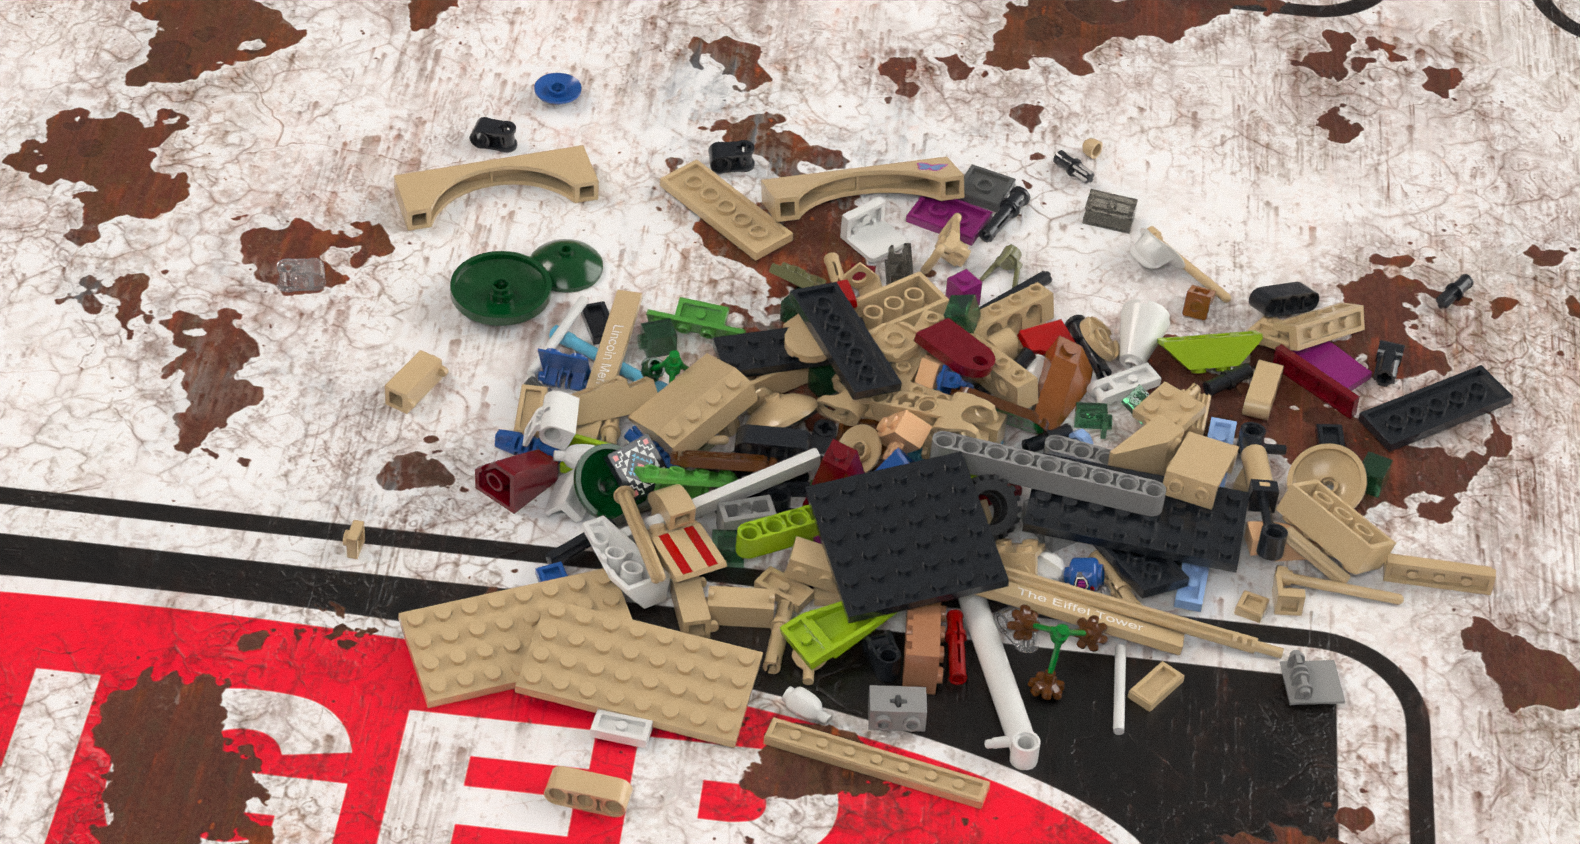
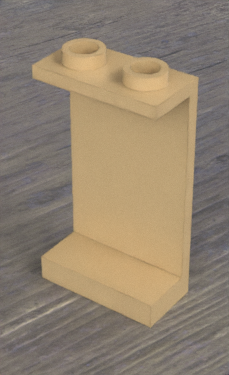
M1189 431L1166 470L1163 481L1166 487V496L1212 510L1219 485L1225 474H1231L1234 469L1239 447Z

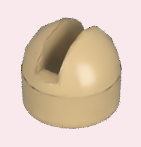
M1093 138L1085 140L1082 144L1083 153L1092 159L1097 158L1102 151V142Z

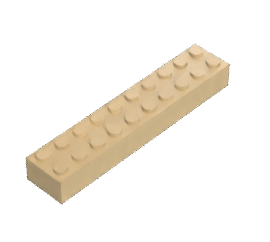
M919 271L857 297L858 307L854 308L858 316L863 318L867 330L871 333L875 327L889 322V325L896 324V321L915 326L925 309L948 316L949 299ZM831 365L746 378L753 383L755 391L766 387L773 393L778 392L782 394L829 374L834 369Z

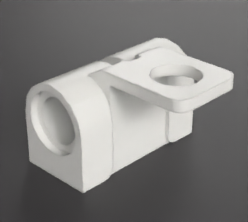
M562 391L548 392L544 396L543 406L536 410L525 428L523 446L527 447L536 431H539V437L543 443L565 451L576 434L580 398Z

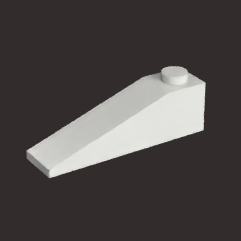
M605 516L582 523V529L609 579L644 609L666 601L671 575L664 568L665 580L654 584L650 579L637 545Z

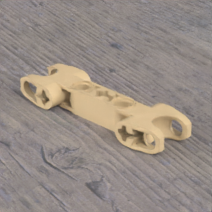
M837 374L831 380L833 381L834 390L839 394L824 395L817 399V412L848 426L857 425L861 417L880 422L883 417L908 410L932 426L930 430L931 437L939 431H948L965 436L966 432L973 438L981 439L979 429L973 424L989 423L997 416L995 405L985 399L964 392L954 393L950 400L903 390L853 400L845 386L840 382L841 380ZM824 404L832 408H835L836 410H829L824 406ZM981 407L988 412V414L981 412L976 408Z

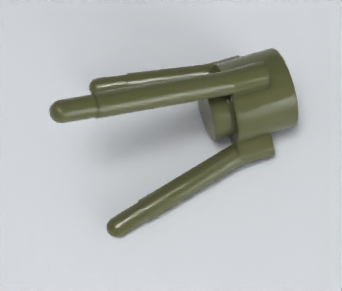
M1012 244L1004 247L1000 256L996 258L995 262L980 277V281L983 282L1000 266L1004 270L1014 269L1012 288L1017 286L1020 269L1023 266L1019 261L1022 256L1020 249Z

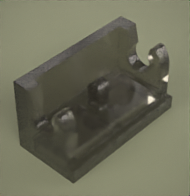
M1091 189L1085 205L1086 211L1082 223L1130 234L1136 216L1138 199Z
M904 243L902 253L900 254L894 253V245L888 248V256L884 262L886 285L913 274L911 243Z

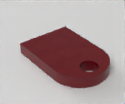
M946 318L917 332L913 340L954 372L966 377L983 378L988 376L992 372L996 361L995 355L989 347L950 318Z

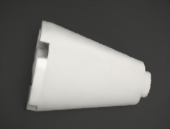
M1140 299L1128 301L1123 305L1120 323L1119 361L1125 369L1147 363L1158 345L1157 338H1163L1168 330L1170 314L1163 306L1153 301H1148V304L1139 303Z

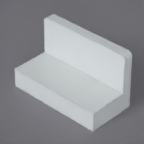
M575 469L561 475L557 479L544 510L547 516L563 510L575 523L584 519L587 510L582 506L575 492L573 480Z

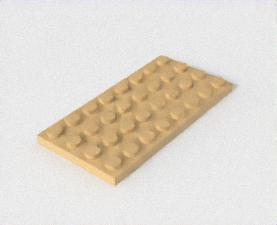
M602 568L398 613V620L427 707L432 708L515 689L547 598L632 619L621 589L609 579L605 569Z
M547 598L516 682L515 693L594 713L600 709L652 720L653 728L735 748L762 661L763 652Z

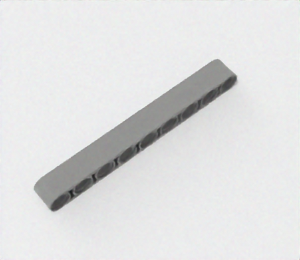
M939 431L932 437L930 458L962 451L969 473L973 475L995 474L999 475V479L1005 478L1011 484L1146 516H1157L1161 514L1166 487L1156 480L948 431Z

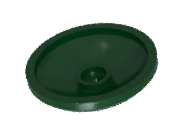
M558 239L547 242L538 247L530 256L546 268L551 277L552 291L571 293L582 291L594 285L603 273V260L598 251L590 245L574 239Z
M600 444L590 448L580 457L574 470L573 480L576 495L582 506L595 518L605 516L607 519L611 518L613 520L623 514L620 504L613 497L619 485L604 460L605 456L622 448V446L616 444ZM601 484L605 486V491L602 490ZM647 495L635 501L636 505L646 501Z

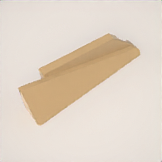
M617 376L570 394L580 398L576 426L631 415L658 393L654 380L649 377H643L628 384L626 378Z

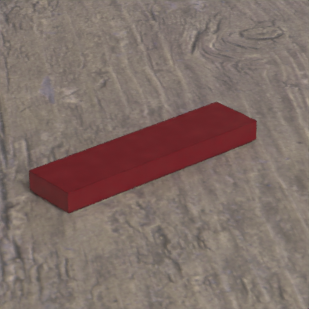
M1280 344L1275 348L1273 363L1284 366L1282 374L1347 418L1351 419L1356 415L1360 396L1284 345Z

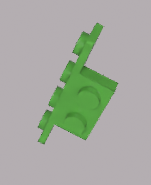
M683 297L679 298L675 315L650 309L647 310L646 314L648 322L656 328H675L676 331L684 334L694 332L707 339L746 333L744 329L725 326L729 307Z
M647 464L644 467L635 466L634 473L641 482L656 483L654 491L680 484L687 491L691 499L708 493L710 487L720 488L739 480L729 470H719V472L708 471L704 468L685 470L678 466L659 468L651 464Z

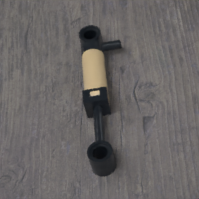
M1245 422L1240 427L1236 446L1239 447L1238 453L1241 455L1247 489L1250 492L1247 506L1248 511L1261 512L1263 522L1256 552L1263 559L1276 561L1283 557L1288 531L1284 526L1273 522L1272 513H1275L1279 487L1277 481H1273L1267 454L1285 455L1287 447L1286 445L1265 443V427L1256 422Z

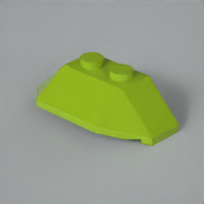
M1256 330L1167 337L1157 338V343L1182 366L1191 370V373H1205L1206 369L1215 368L1216 371H1224L1227 369L1231 370V367L1239 366L1261 342L1263 334Z

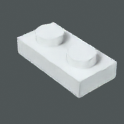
M598 709L590 729V737L646 748L653 729V721Z

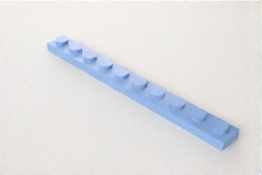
M1211 417L1208 437L1233 445L1237 422ZM1227 473L1225 474L1219 487L1225 488ZM1182 562L1181 569L1189 577L1187 587L1177 589L1174 607L1201 612L1209 567Z

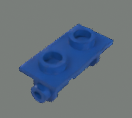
M943 364L942 371L938 373L936 380L938 391L949 395L951 388H958L957 390H960V387L975 389L972 383L963 381L961 375Z

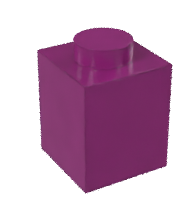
M967 269L948 277L945 296L949 299V305L960 314L980 305L982 282Z

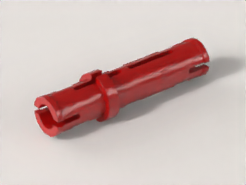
M957 609L947 612L945 641L948 643L949 681L952 684L960 685L965 683L967 679L965 662L967 633L964 630L963 624L964 614Z

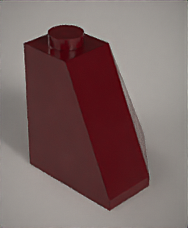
M833 439L811 485L865 473L858 451ZM805 497L802 506L809 505L807 497Z
M539 449L497 460L475 469V488L513 514L552 486L558 479V461H554L552 456L545 454Z

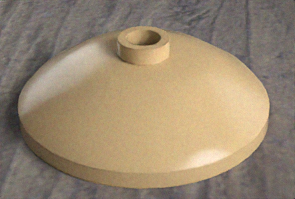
M778 392L764 398L765 402L753 411L745 424L784 428L809 415L817 408L818 403L815 398L809 395L797 393L779 395Z
M1320 444L1308 448L1294 460L1287 476V489L1293 483L1317 479L1325 486L1333 485L1334 488L1331 491L1353 509L1362 500L1367 487L1366 470L1360 458L1350 449L1337 444Z

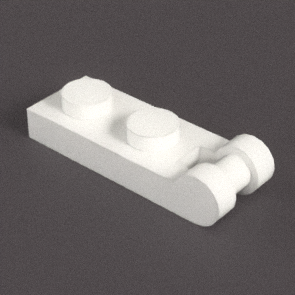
M1147 362L1093 381L1087 386V392L1091 397H1096L1097 404L1102 409H1105L1112 402L1160 386L1161 377Z

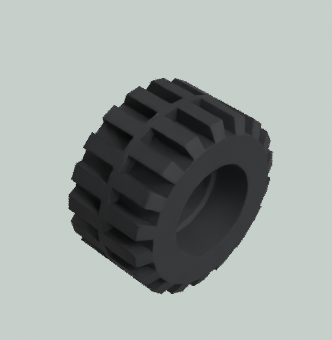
M984 474L971 478L977 495L982 494L986 496L993 505L994 515L988 525L994 541L1008 537V533H1012L1016 529L1014 524H1018L1021 519L1017 516V513L1022 512V506L1017 504V501H1021L1019 495L1015 496L1013 493L1016 488L1013 485L1007 486L1009 481L1005 478L999 479V475Z

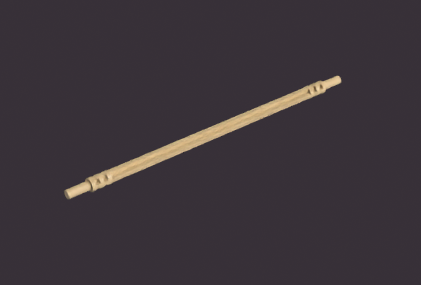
M1004 566L1009 581L1252 654L1259 652L1280 659L1283 655L1284 648L1260 642L1256 637Z

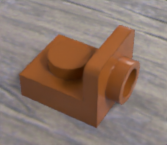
M1192 285L1187 291L1182 314L1206 320L1210 305L1215 299L1216 291Z

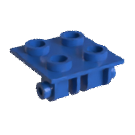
M538 348L543 369L538 374V381H541L543 385L554 387L557 382V387L561 388L564 376H566L565 389H569V386L570 390L574 391L586 388L591 373L589 358L579 353H572L570 355L561 353L553 348H547L546 350Z

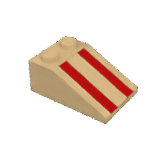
M696 520L693 523L669 530L664 523L653 524L647 530L662 567L671 575L670 578L675 582L727 567L725 559L701 523Z

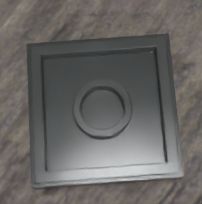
M972 164L964 175V198L958 200L997 213L1000 209L1001 201L1008 197L1010 191L1015 186L1016 179Z

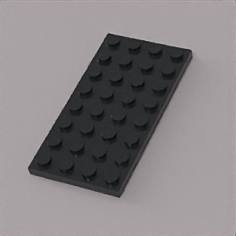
M1040 452L1045 455L1156 480L1162 484L1165 477L1158 474ZM1218 487L1212 510L1165 495L1161 514L1146 516L1031 488L1022 531L1236 573L1250 492Z

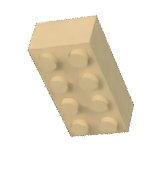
M1317 479L1291 484L1276 508L1283 515L1284 521L1297 526L1302 530V535L1305 538L1318 543L1323 547L1322 551L1325 554L1339 560L1342 563V567L1352 574L1380 569L1396 545L1394 540Z

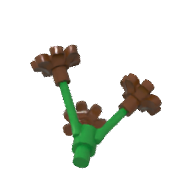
M1023 604L1020 606V611L1017 609L1012 611L1011 615L1015 621L1007 623L1008 630H1015L1013 634L1015 640L1032 639V632H1038L1039 630L1050 634V639L1054 643V650L1049 668L1045 670V673L1042 671L1037 672L1035 678H1030L1028 686L1032 687L1031 693L1034 696H1039L1042 693V698L1050 700L1051 695L1057 700L1062 698L1065 683L1057 680L1054 669L1061 645L1065 643L1069 636L1079 638L1077 641L1079 648L1085 649L1088 646L1092 652L1098 651L1099 646L1097 643L1104 645L1108 640V637L1102 634L1107 630V625L1104 622L1097 624L1099 617L1096 615L1090 616L1088 621L1084 617L1078 619L1077 625L1079 629L1073 630L1069 629L1066 624H1059L1057 626L1039 624L1036 621L1038 613L1035 610H1031L1030 606Z

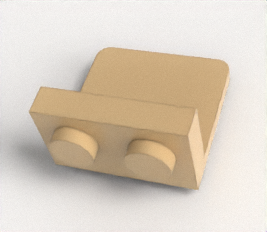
M1008 538L996 541L995 544L1004 566L1038 575L1037 557L1045 550L1044 543H1038V539H1024L1022 543H1012V539Z

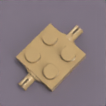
M1164 382L1133 409L1132 417L1146 425L1157 415L1161 414L1187 430L1206 413V405L1193 398L1201 391L1196 383H1193L1186 391H1181Z

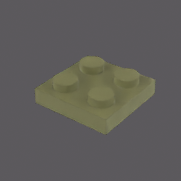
M783 262L782 265L772 263L769 270L770 273L801 288L825 284L827 281L786 262Z

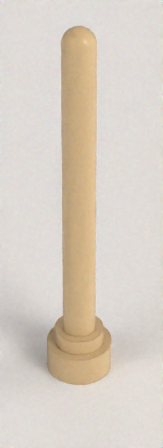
M1154 226L1147 228L1156 238L1167 244L1163 241L1162 233ZM1178 253L1185 262V267L1182 269L1207 289L1215 290V295L1223 302H1230L1231 295Z
M1277 565L1275 573H1281L1283 588L1294 584L1393 604H1402L1404 601V597L1398 593L1294 574L1292 570H1288V567Z

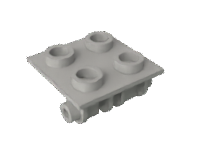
M1293 650L1290 652L1288 661H1280L1290 705L1345 703L1335 660L1305 661L1303 653L1299 650Z

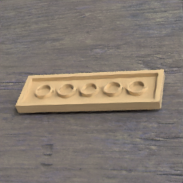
M697 159L660 178V186L755 261L793 241V233L781 223L776 222L768 213Z

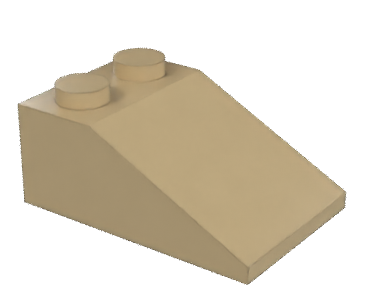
M1159 414L1110 451L1108 465L1165 476L1168 466L1183 442L1185 429Z

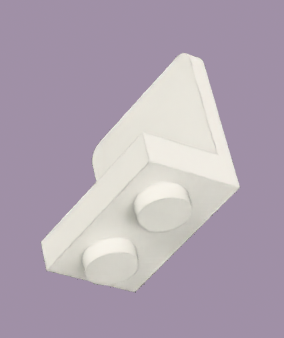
M880 196L842 215L840 238L869 262H876L907 246L908 242L906 237L884 220L886 201Z

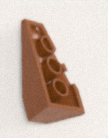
M1061 336L1046 351L1038 382V403L1032 406V411L1039 415V420L1042 421L1043 418L1048 420L1049 430L1061 426L1086 394L1087 386L1090 384L1093 374L1092 366L1083 347Z

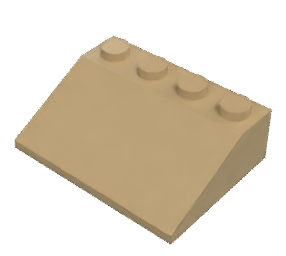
M706 353L632 413L628 419L644 434L648 433L651 440L659 443V446L669 456L673 451H678V455H682V451L698 450L757 402L758 399L753 383L735 367Z

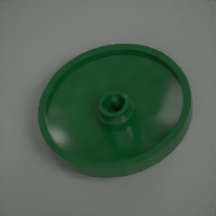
M492 251L473 256L457 267L450 281L451 300L458 311L473 321L494 326L515 325L536 317L547 307L552 294L551 277L546 268L527 255L510 251Z

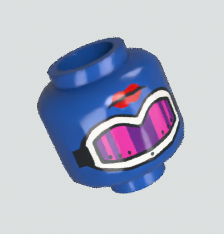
M1073 558L1069 567H1065V583L1094 592L1104 585V565L1100 564L1097 558Z

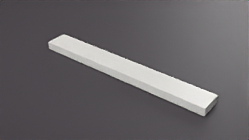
M817 448L810 449L693 498L692 501L696 507L695 519L716 511L718 502L747 498L818 468L820 465V454ZM659 513L643 519L647 530L653 524H666ZM629 526L619 529L636 544Z

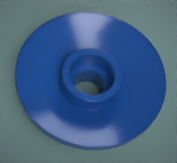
M566 73L546 74L540 77L534 85L536 96L542 101L551 104L572 102L580 96L582 90L579 80Z

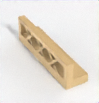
M1340 302L1275 322L1273 327L1274 331L1288 332L1290 350L1299 351L1365 330L1363 305Z
M1390 553L1383 564V581L1491 595L1496 579V569H1492L1489 566Z

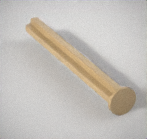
M621 486L615 490L614 500L622 508L651 581L654 584L663 582L666 576L635 503L634 489L630 486Z

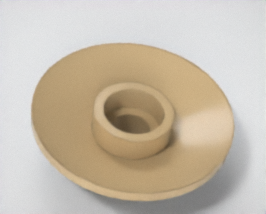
M865 424L855 425L848 429L839 442L858 451L865 473H868L876 466L882 450L881 438L873 427Z

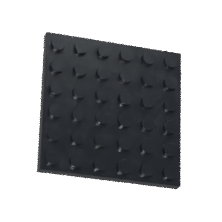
M962 451L805 487V494L848 624L1009 586L1007 573Z

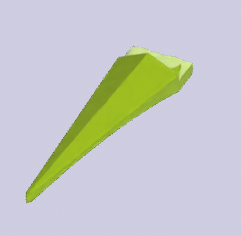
M840 601L804 612L779 628L781 635L806 665L813 670L832 657L836 659L896 613L848 624Z

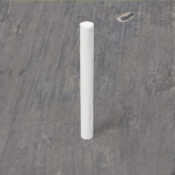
M582 295L579 297L544 346V350L547 348L556 349L588 304V298ZM539 355L527 370L529 376L536 377L542 368Z
M1122 644L1115 646L1113 733L1116 735H1122L1125 728L1126 647Z

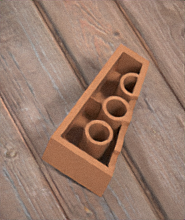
M941 602L909 609L906 614L902 686L926 687V694L935 695L936 684H942L943 667H939V663H943L944 646H940V642L944 643L945 626H941V622H945L946 606H942Z

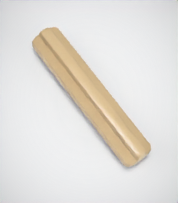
M1293 527L1287 528L1288 536L1286 543L1330 580L1341 583L1348 582L1350 579L1349 573Z

